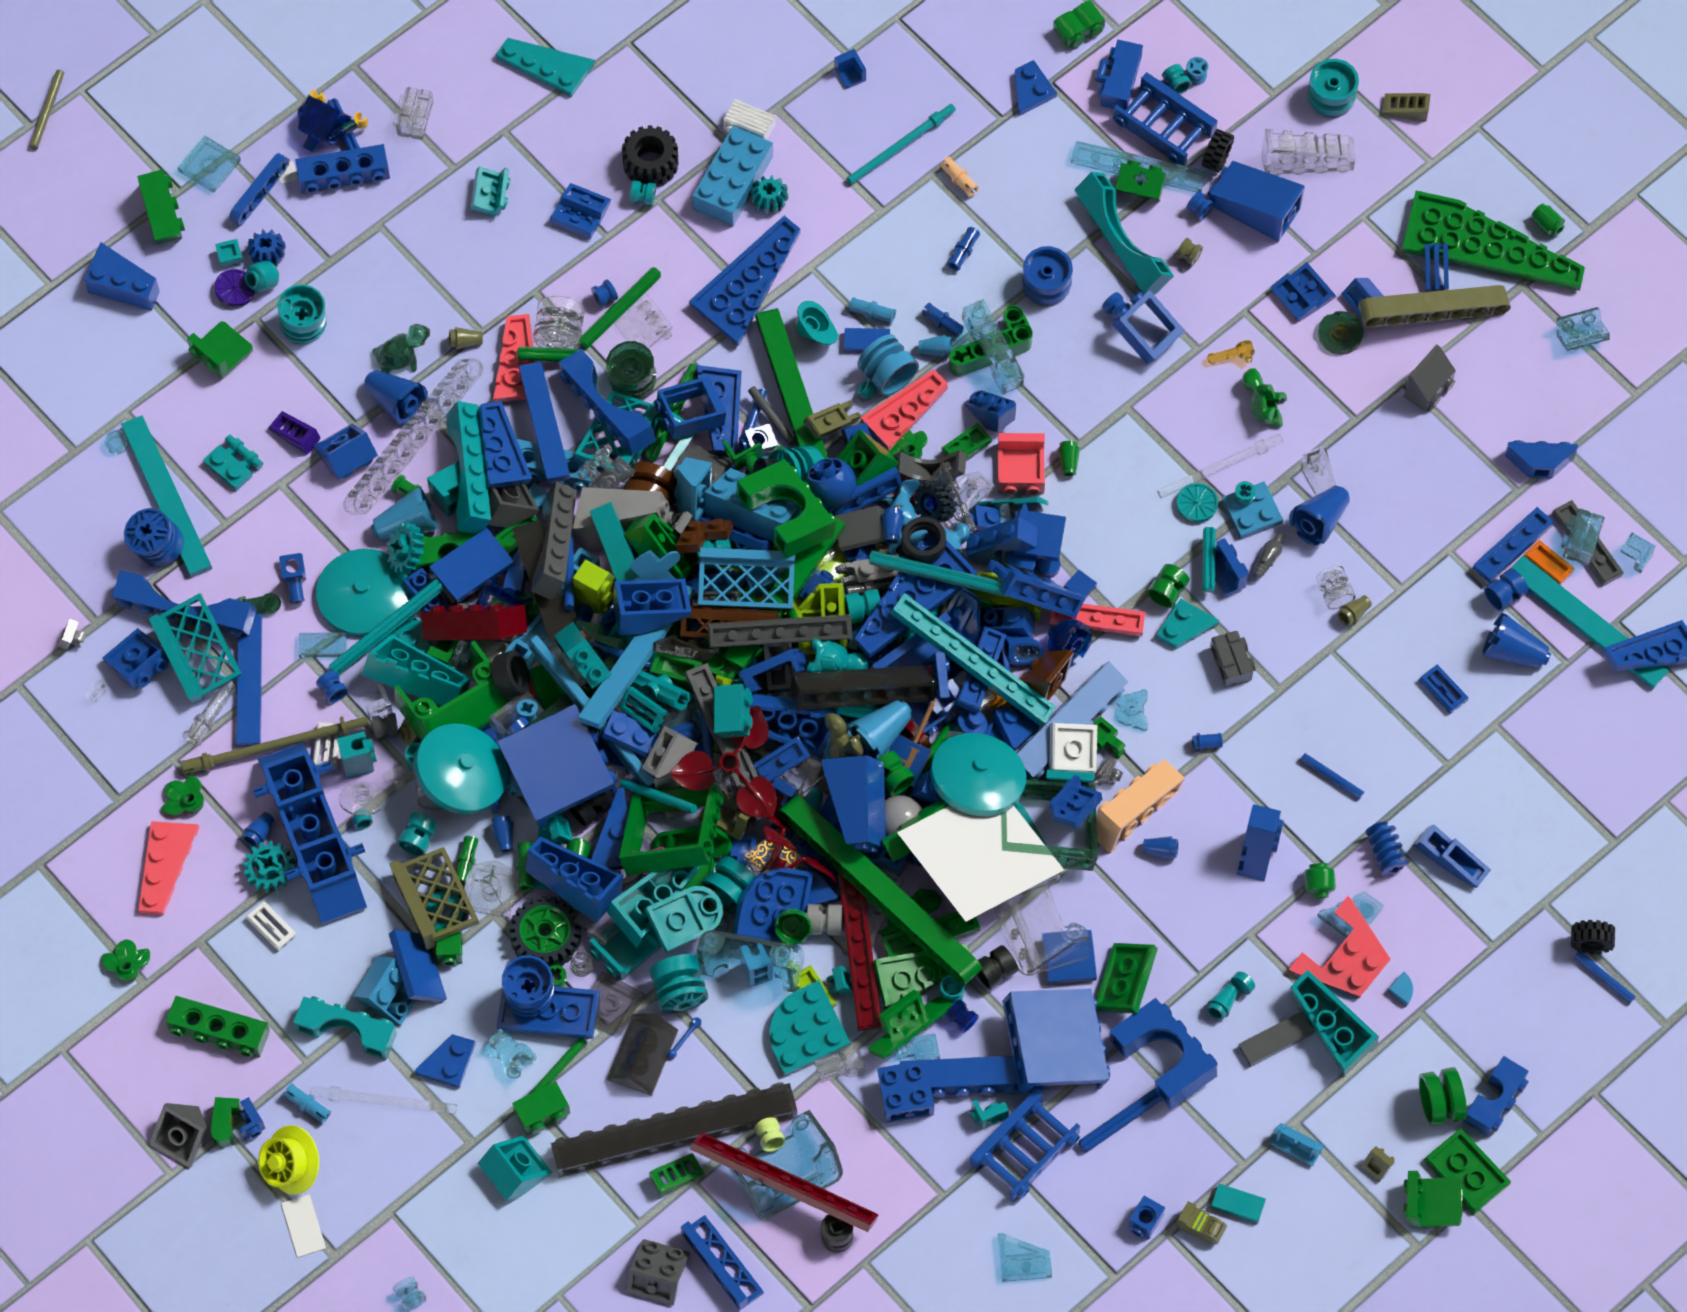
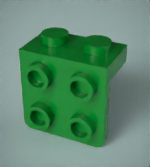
M224 321L219 322L202 339L195 333H192L187 338L190 354L194 358L200 359L211 372H215L222 379L253 351L252 344Z
M1418 1170L1408 1171V1179H1404V1193L1407 1194V1203L1403 1205V1214L1413 1228L1460 1226L1462 1223L1463 1184L1461 1179L1458 1177L1422 1179Z

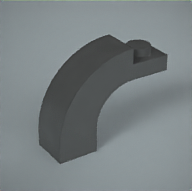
M961 450L933 460L918 459L901 451L892 455L899 462L896 469L899 471L902 482L917 479L920 485L928 482L942 480V482L948 483L947 487L956 484L957 477L965 474L966 453Z

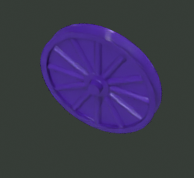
M230 269L222 272L217 277L214 290L221 302L229 306H242L253 299L255 291L247 286L245 271Z

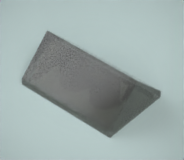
M655 1013L633 1014L606 1080L652 1096L667 1061L668 1051L672 1049L678 1034V1029Z

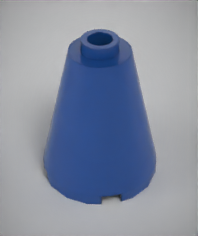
M378 370L370 372L365 377V389L396 423L409 425L421 415L423 411L421 409L423 401L427 403L428 391L425 386L418 382Z
M1333 486L1295 506L1290 511L1289 521L1291 527L1295 525L1298 532L1296 534L1298 537L1313 546H1317L1320 543L1324 544L1350 502L1348 491L1343 487Z
M1501 613L1493 624L1495 625L1493 631L1488 633L1482 650L1483 655L1488 658L1540 668L1542 665L1546 666L1551 657V653L1548 652L1549 646L1510 616Z

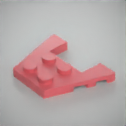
M1347 896L1334 914L1352 927V932L1323 967L1319 966L1302 952L1289 970L1299 975H1303L1309 970L1322 983L1361 997L1391 958L1352 899Z

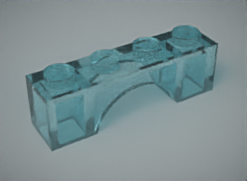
M982 299L963 307L962 320L971 337H974L984 350L991 368L992 377L1002 395L1022 387L1025 375L985 300Z

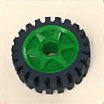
M541 896V899L537 900L535 897L531 899L530 903L524 902L523 907H519L516 910V915L512 916L509 933L511 945L517 957L532 955L542 959L549 966L555 964L563 966L566 960L569 962L572 959V955L577 953L578 946L580 947L581 925L577 913L573 911L569 904L566 905L564 900L560 899V901H557V898L552 896L550 899H547L546 896ZM543 930H550L551 934L548 936H542L540 935V932Z

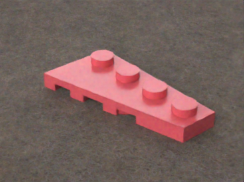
M521 314L506 317L493 402L526 400L519 366L535 363V361L518 360L516 356L518 347H533L530 315Z

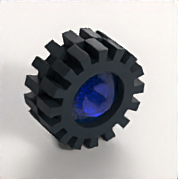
M942 480L920 485L919 489H916L915 493L917 495L913 499L917 501L914 504V508L918 507L917 515L936 519L939 523L954 516L952 513L956 512V508L953 506L957 505V501H953V498L956 496L955 493L951 494L953 490L951 486L947 487L948 483L942 482Z

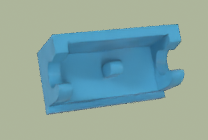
M757 943V948L760 951L757 956L751 955L747 945L740 947L741 965L750 987L773 980L771 958L768 959L766 951L760 943Z

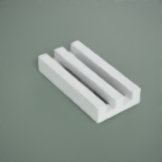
M318 722L317 729L338 723ZM341 733L335 734L333 759L331 762L333 770L338 769L339 747L337 738H341ZM332 735L326 736L323 761H319L322 737L316 739L313 760L316 766L329 761Z
M265 901L246 916L247 920L278 952L282 950L284 945L290 943L289 940L297 937L296 933ZM263 909L285 930L286 936L261 913ZM255 916L280 939L279 942L254 918Z

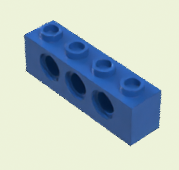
M384 144L295 159L301 194L315 193L325 189L334 190L348 185L357 186L371 181L380 182L390 178Z

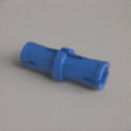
M968 227L961 241L956 243V250L947 262V265L952 270H960L967 256L972 254V247L978 237H980V232L976 228Z

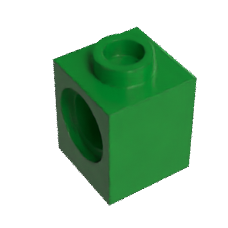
M437 928V932L446 928ZM462 931L436 941L438 964L454 966L457 963H462Z

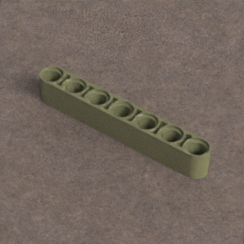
M1503 285L1370 297L1358 303L1363 325L1368 328L1504 314L1511 309L1507 292Z

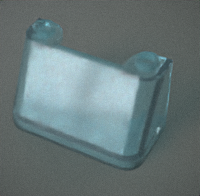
M709 930L701 935L696 951L702 975L713 977L715 970L722 966L724 968L729 967L731 958L741 959V946L747 945L751 955L757 956L760 953L757 948L758 943L763 945L768 959L770 958L772 965L776 966L774 975L775 978L782 980L783 990L788 992L796 991L804 963V951L799 945L736 934L728 930Z
M810 1110L793 1119L790 1125L792 1134L785 1137L786 1142L783 1147L773 1152H765L762 1149L752 1155L823 1189L838 1182L843 1175V1168L834 1143ZM742 1147L737 1148L743 1152L748 1153L746 1149ZM729 1168L748 1204L759 1219L770 1218L800 1202L791 1196Z

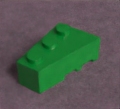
M164 169L138 175L139 187L156 245L181 239V231H185L182 217L177 218L175 210L179 209L176 196L171 197L169 191L170 188H173L170 175H165Z
M654 513L633 521L624 533V536L639 556L651 550L660 559L671 551H677L676 544L679 540L672 533L673 529ZM697 552L679 553L680 560L668 571L676 579H686L699 560Z

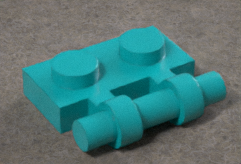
M229 434L225 438V442L230 445L229 448L225 450L222 446L218 445L203 459V462L237 492L253 477L249 468L253 465L256 469H260L264 463L258 458L259 455L248 450L244 446L243 441ZM237 453L244 457L242 462H239L234 457Z

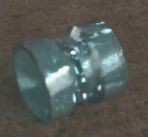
M408 1277L400 1281L393 1288L396 1296L401 1298V1304L407 1312L418 1308L427 1299L423 1291H419L418 1282L415 1277Z

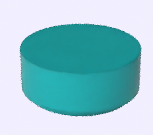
M1238 971L1231 978L1232 984L1239 992L1245 995H1249L1255 989L1253 979L1244 972Z

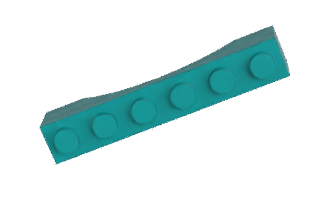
M1090 172L1074 189L1078 195L1079 202L1087 208L1090 218L1102 230V236L1110 242L1115 255L1123 261L1125 270L1133 276L1137 282L1138 289L1142 292L1150 290L1153 294H1157L1174 277L1173 273L1162 258L1153 257L1143 252L1128 238L1117 214L1115 188L1104 173Z
M457 401L446 414L447 434L455 443L460 462V490L456 509L458 531L478 534L491 521L478 405Z

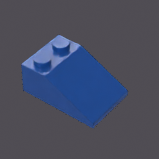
M685 579L615 581L613 606L619 635L644 634L691 616L692 611Z

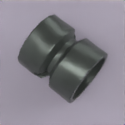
M1003 945L992 950L990 957L983 956L978 959L982 970L977 976L988 989H992L1001 983L1002 977L1009 978L1019 971L1014 957Z
M829 1214L826 1215L821 1224V1239L824 1247L835 1253L847 1250L853 1241V1225Z

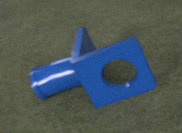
M302 553L280 556L281 579L283 583H288L290 603L304 602L301 581L306 579ZM291 559L297 560L299 563V569L294 573L286 570V563Z

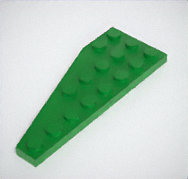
M1415 191L1402 252L1425 257V244H1448V262L1580 291L1585 270L1584 266L1562 254L1559 256L1549 251L1547 246L1541 243L1539 245L1523 233L1500 221L1496 222L1486 217L1485 213L1480 210L1475 211L1469 208L1467 203L1461 200ZM1443 249L1439 250L1440 261H1443ZM1430 250L1431 259H1434V250Z

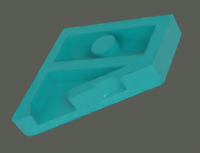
M1180 598L1158 631L1156 638L1174 649H1178L1185 645L1187 641L1198 638L1211 627L1213 629L1217 627L1219 620Z

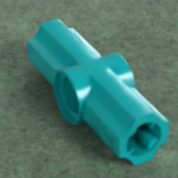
M641 670L630 686L643 693L653 702L661 701L680 711L685 709L690 701V693L673 685L672 680L664 674L655 677Z

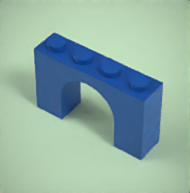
M1154 998L1140 1008L1138 1014L1130 1015L1109 1030L1111 1043L1125 1058L1147 1043L1156 1040L1169 1041L1180 1048L1183 1053L1181 1061L1155 1081L1156 1093L1170 1109H1173L1217 1077L1218 1063L1210 1053L1206 1054L1203 1051L1200 1041L1196 1037H1191L1187 1033V1028L1181 1020L1176 1021L1172 1016L1170 1008L1165 1003L1161 1004L1157 998Z

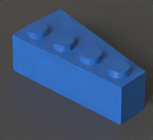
M752 694L753 702L750 707L759 706L768 724L769 738L786 744L798 736L808 753L820 757L829 740L830 732L824 722L825 716L828 713L837 714L830 704Z

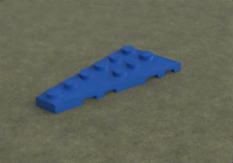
M784 215L689 301V305L736 346H739L755 317V313L758 312L796 243L801 229Z
M927 531L922 541L920 540L916 546V549L925 551L935 548L938 543L937 536ZM947 540L943 555L937 561L929 563L978 576V572ZM899 572L889 586L885 596L881 598L872 615L868 617L856 635L854 642L871 658L909 629V627L890 614L904 593L926 610L932 612L963 587Z

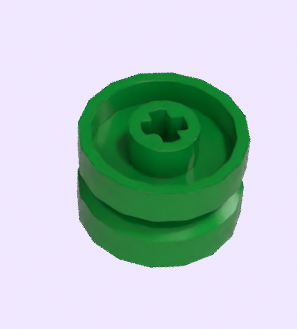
M1455 1067L1441 1069L1439 1078L1433 1071L1419 1074L1418 1084L1421 1103L1430 1126L1444 1124L1447 1117L1452 1122L1466 1120L1467 1104L1460 1075Z

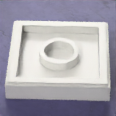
M1050 723L1049 770L1096 773L1097 725Z

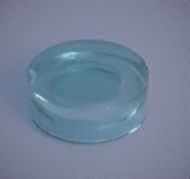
M113 430L105 436L104 443L110 453L120 454L127 449L128 439L124 432Z

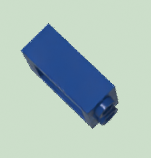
M1150 290L1144 293L1140 291L1130 299L1132 303L1127 308L1123 306L1115 313L1117 318L1111 323L1146 364L1155 361L1185 332L1183 327ZM1144 303L1168 329L1152 347L1148 345L1127 320Z
M710 376L663 388L657 392V399L654 401L655 409L658 414L661 413L664 429L666 432L669 431L672 439L717 428L725 424L726 410ZM701 396L709 414L677 423L669 405Z

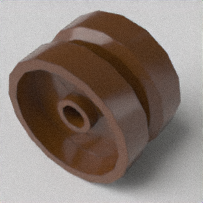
M633 463L627 475L628 481L624 484L623 489L661 491L671 507L672 496L677 485L675 474L667 468L654 463Z

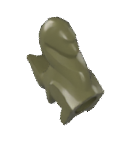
M828 713L825 716L824 722L830 731L829 755L831 758L862 756L863 745L860 734L851 737L846 732L847 726L844 720L837 714Z

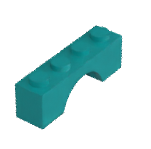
M303 996L293 1021L295 1031L317 1038L325 1031L334 1027L350 1028L361 1037L364 1053L385 1060L388 1058L397 1035L395 1025L387 1019L380 1018L377 1020L370 1018V1015L365 1012L357 1011L355 1013L349 1011L343 1005H330L315 996L311 998Z

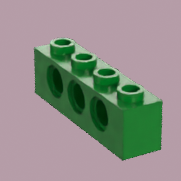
M177 995L165 1021L170 1033L176 1036L183 1037L187 1035L193 1037L199 1043L206 1044L211 1042L223 1050H230V1048L238 1050L240 1054L246 1057H252L253 1055L261 1056L270 1032L268 1022ZM193 1018L200 1019L196 1025L188 1024ZM215 1025L223 1026L218 1032L211 1031ZM238 1032L246 1033L243 1038H234Z

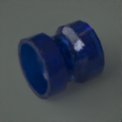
M960 999L949 1008L945 1018L950 1022L957 1023V1029L965 1033L976 1023L979 1015L973 1010L969 1011L967 1004Z

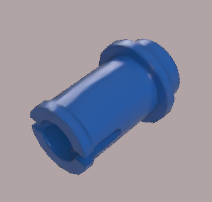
M1197 733L1195 736H1192L1193 750L1201 752L1202 749L1222 748V734L1200 735V733Z

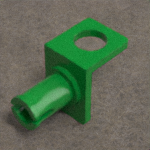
M725 439L722 440L724 450L737 471L747 466L752 474L754 462L764 456L761 443H757L735 455Z

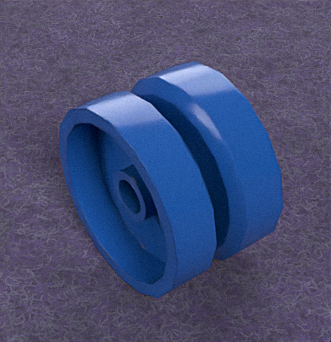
M1052 246L1039 247L1032 250L1026 256L1023 264L1022 287L1026 296L1033 302L1042 305H1054L1063 301L1069 294L1072 286L1073 267L1069 256L1061 249Z

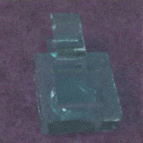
M936 1034L911 1038V1044H903L896 1050L897 1059L913 1056L915 1060L940 1059Z

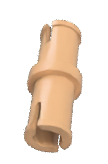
M951 157L945 158L944 161L947 164L945 165L941 162L940 168L951 177L952 183L958 185L968 197L975 195L972 190L974 189L978 192L979 186L967 176V171L961 169Z

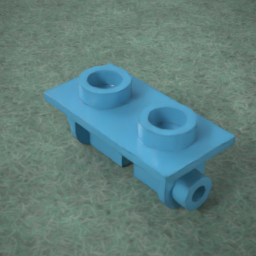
M1282 1123L1276 1127L1269 1143L1311 1166H1314L1324 1147L1323 1144Z

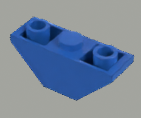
M981 390L974 392L970 399L964 402L966 408L988 430L998 433L1015 420L1016 403L1013 400Z
M1515 440L1508 442L1505 457L1529 478L1552 479L1575 459L1578 444H1571L1569 442L1547 443L1546 441L1530 443Z

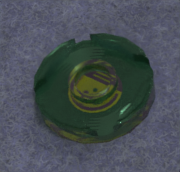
M1336 311L1333 314L1324 316L1319 324L1318 338L1326 350L1334 354L1343 355L1353 352L1360 346L1364 329L1360 324V320L1355 315L1345 311Z

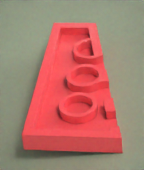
M933 369L860 417L861 423L867 422L871 434L890 451L948 389V383Z
M151 821L139 903L140 914L164 915L174 892L178 876L181 875L185 859L191 851L192 842L200 829L199 824Z

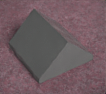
M877 505L834 516L846 523L845 529L838 537L840 550L845 551L883 542L885 538L881 515L884 514V509Z

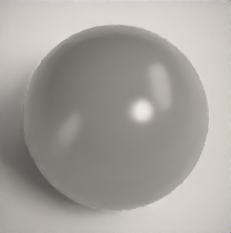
M898 795L886 799V836L901 829V824L920 815L919 811L923 809L921 805L907 796Z

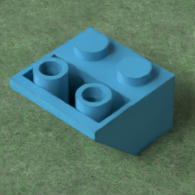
M377 956L353 995L368 1010L400 1026L417 1001L416 999L408 998L397 961L394 958Z

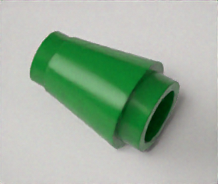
M1062 441L1059 443L1057 450L1063 475L1075 476L1077 474L1080 447H1078V442Z

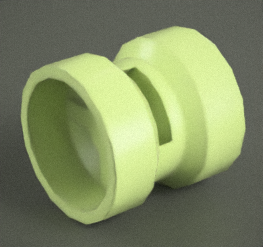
M773 1117L762 1119L755 1125L756 1134L761 1138L760 1144L765 1152L776 1151L783 1147L786 1142L783 1133L779 1131L780 1125L778 1120Z

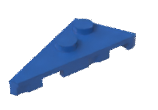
M624 787L617 789L618 792L615 794L591 859L612 870L623 869L619 855L628 818Z

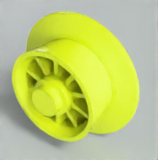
M295 1125L281 1127L262 1145L258 1156L259 1170L269 1185L278 1187L287 1194H302L312 1187L318 1175L319 1154L316 1144L309 1133L301 1127Z

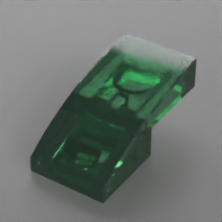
M576 621V625L594 640L624 650L626 640L604 636L605 626Z

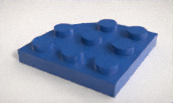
M781 867L769 869L756 876L746 886L739 899L732 933L781 941L774 930L775 920L781 912L789 908H797L806 913L813 872Z

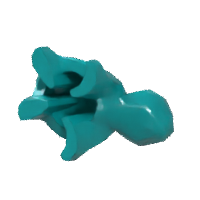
M813 639L812 649L816 656L815 660L808 664L807 673H818L820 675L819 682H825L829 678L841 676L844 672L858 678L867 671L868 662L863 654L855 652L848 654L846 649L837 644L835 640L822 642L819 639Z

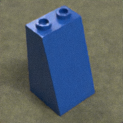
M1232 160L1228 168L1225 166L1222 169L1218 183H1213L1208 191L1209 200L1211 199L1215 203L1213 208L1279 242L1301 210L1305 186Z
M867 755L822 759V767L846 844L854 846L855 850H863V853H877L878 849L885 848L881 840L886 837L884 762Z

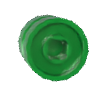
M1165 564L1157 575L1158 579H1155L1147 590V594L1160 606L1172 608L1180 597L1179 593L1184 591L1190 579L1179 567Z
M890 751L878 759L884 762V787L891 796L902 793L914 782V774L907 766H902L903 761L895 751Z

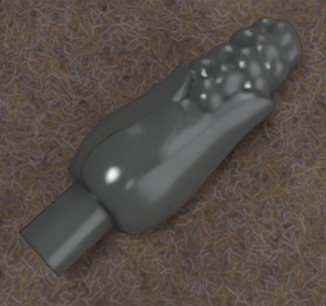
M1276 533L1273 540L1266 542L1253 570L1255 578L1260 579L1264 576L1269 567L1273 566L1276 559L1282 553L1281 543L1285 538L1283 534Z

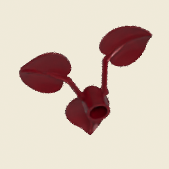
M753 706L750 707V714L753 720L750 736L731 737L730 740L732 742L740 743V745L733 752L724 753L720 758V763L712 767V760L709 755L702 751H692L682 757L670 774L681 786L693 791H703L714 784L715 779L712 772L722 768L726 773H736L745 784L744 787L739 789L736 796L737 805L740 810L749 816L770 818L773 816L777 804L773 785L762 776L754 777L749 783L739 771L741 762L737 754L743 749L744 745L750 749L759 748L767 741L769 735L768 724L761 708Z
M774 814L772 817L766 818L778 826L780 834L764 825L763 831L767 843L776 844L770 858L760 873L773 868L783 867L792 869L799 863H805L827 874L836 887L838 884L837 880L830 870L819 861L806 855L798 858L789 866H785L787 861L780 856L784 846L795 852L797 848L783 836L786 830L790 833L793 830Z

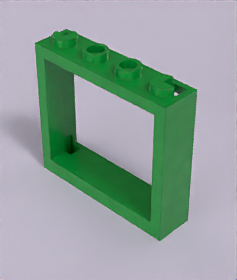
M715 781L710 788L703 791H693L683 786L655 789L693 803L697 807L705 806L698 844L640 852L648 813L677 810L678 808L633 792L619 855L626 875L709 864L711 854L714 853V837H717V821H720V805L724 801L723 793H719Z

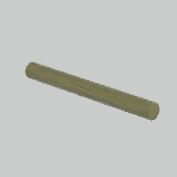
M56 70L29 145L32 149H38L65 74L62 70Z

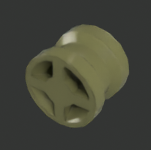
M1186 238L1180 245L1176 258L1180 260L1185 259L1189 265L1193 266L1199 259L1203 246L1200 244L1195 245L1191 239Z

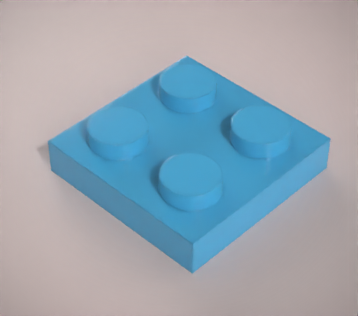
M1265 481L1254 485L1256 494L1251 504H1239L1234 498V493L1222 497V503L1240 539L1283 524V518ZM1241 490V496H1244V494L1245 497L1249 496V491Z

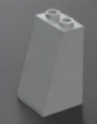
M582 487L573 530L584 548L591 551L604 548L590 513L592 509L612 502L624 533L633 521L652 513L671 527L674 525L672 520L675 512H673L661 491Z

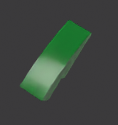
M658 650L650 673L658 677L663 674L667 675L674 684L691 690L684 673L701 666L702 663ZM710 668L714 679L716 675L728 678L724 671Z

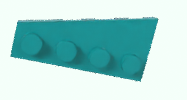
M507 38L496 53V59L570 97L574 95L595 65L594 59Z

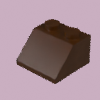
M1071 650L1045 652L1040 659L1036 658L1030 667L1031 671L1028 674L1024 673L1020 680L1049 701L1066 680L1074 652Z

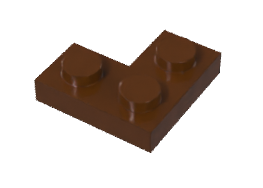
M718 518L705 522L700 520L689 522L676 544L677 552H700V548L703 547L707 540L728 539L733 530L732 519L723 520Z

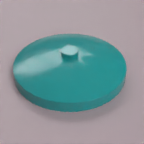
M356 549L345 552L333 559L324 568L318 579L316 597L319 610L325 621L335 630L349 636L364 637L410 600L411 594L403 583V580L408 577L407 574L394 572L395 570L390 569L391 563H387L389 555L374 549Z
M456 723L439 726L425 736L415 754L414 770L421 789L435 804L450 812L467 815L483 812L497 802L506 788L508 768L501 749L487 734L472 726Z
M965 733L949 738L936 750L931 763V781L938 795L953 808L970 815L993 816L1006 812L1020 800L1026 785V770L1019 755L1005 742L985 734Z

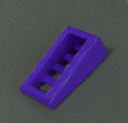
M281 411L268 427L271 432L306 454H309L314 448L313 446L321 439L315 428L284 411ZM286 421H288L286 426L281 430L280 428L284 425Z

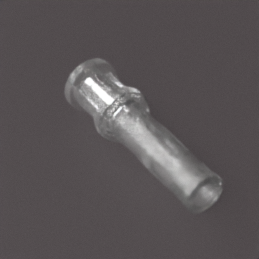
M229 682L218 689L203 712L195 715L194 722L188 731L183 732L182 736L186 741L197 747L202 744L201 740L207 731L212 730L213 721L234 691H236V686L231 687L233 684Z

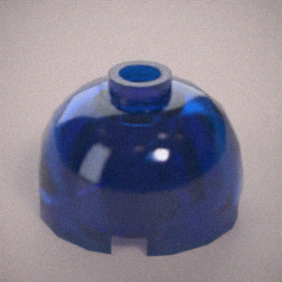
M1074 618L1061 620L1052 626L1048 632V650L1073 651L1070 667L1077 664L1074 660L1078 655L1083 658L1090 647L1092 634L1089 633V629L1091 627Z

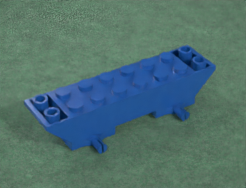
M303 742L258 758L266 784L253 788L256 798L268 793L272 796L298 862V867L284 871L287 880L302 876L322 925L366 909L367 905L352 865L353 856L365 853L364 846L361 843L348 848L343 842L320 783V774L333 770L330 760L316 766L311 760Z

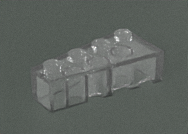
M1265 128L1262 146L1264 172L1278 176L1290 173L1301 175L1312 172L1323 174L1333 171L1345 173L1354 170L1356 158L1353 136L1324 134L1322 137H1317L1314 132L1293 135V132L1290 130H1283L1282 134L1273 133V129Z

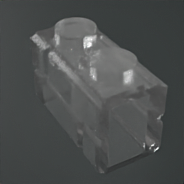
M407 87L405 94L400 95L398 102L400 111L395 113L393 118V126L396 127L398 136L419 140L424 138L434 102L433 94L430 90H418V88Z

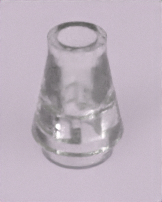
M577 949L570 962V970L578 977L588 976L594 968L593 960L584 949Z

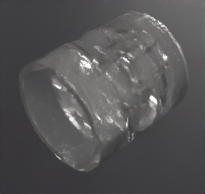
M1343 566L1327 568L1316 576L1317 584L1320 591L1324 592L1323 598L1329 609H1338L1341 605L1349 603L1356 598L1351 584L1347 583L1348 576Z

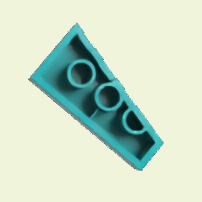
M1309 970L1291 985L1292 997L1345 1077L1378 1044L1379 1036Z

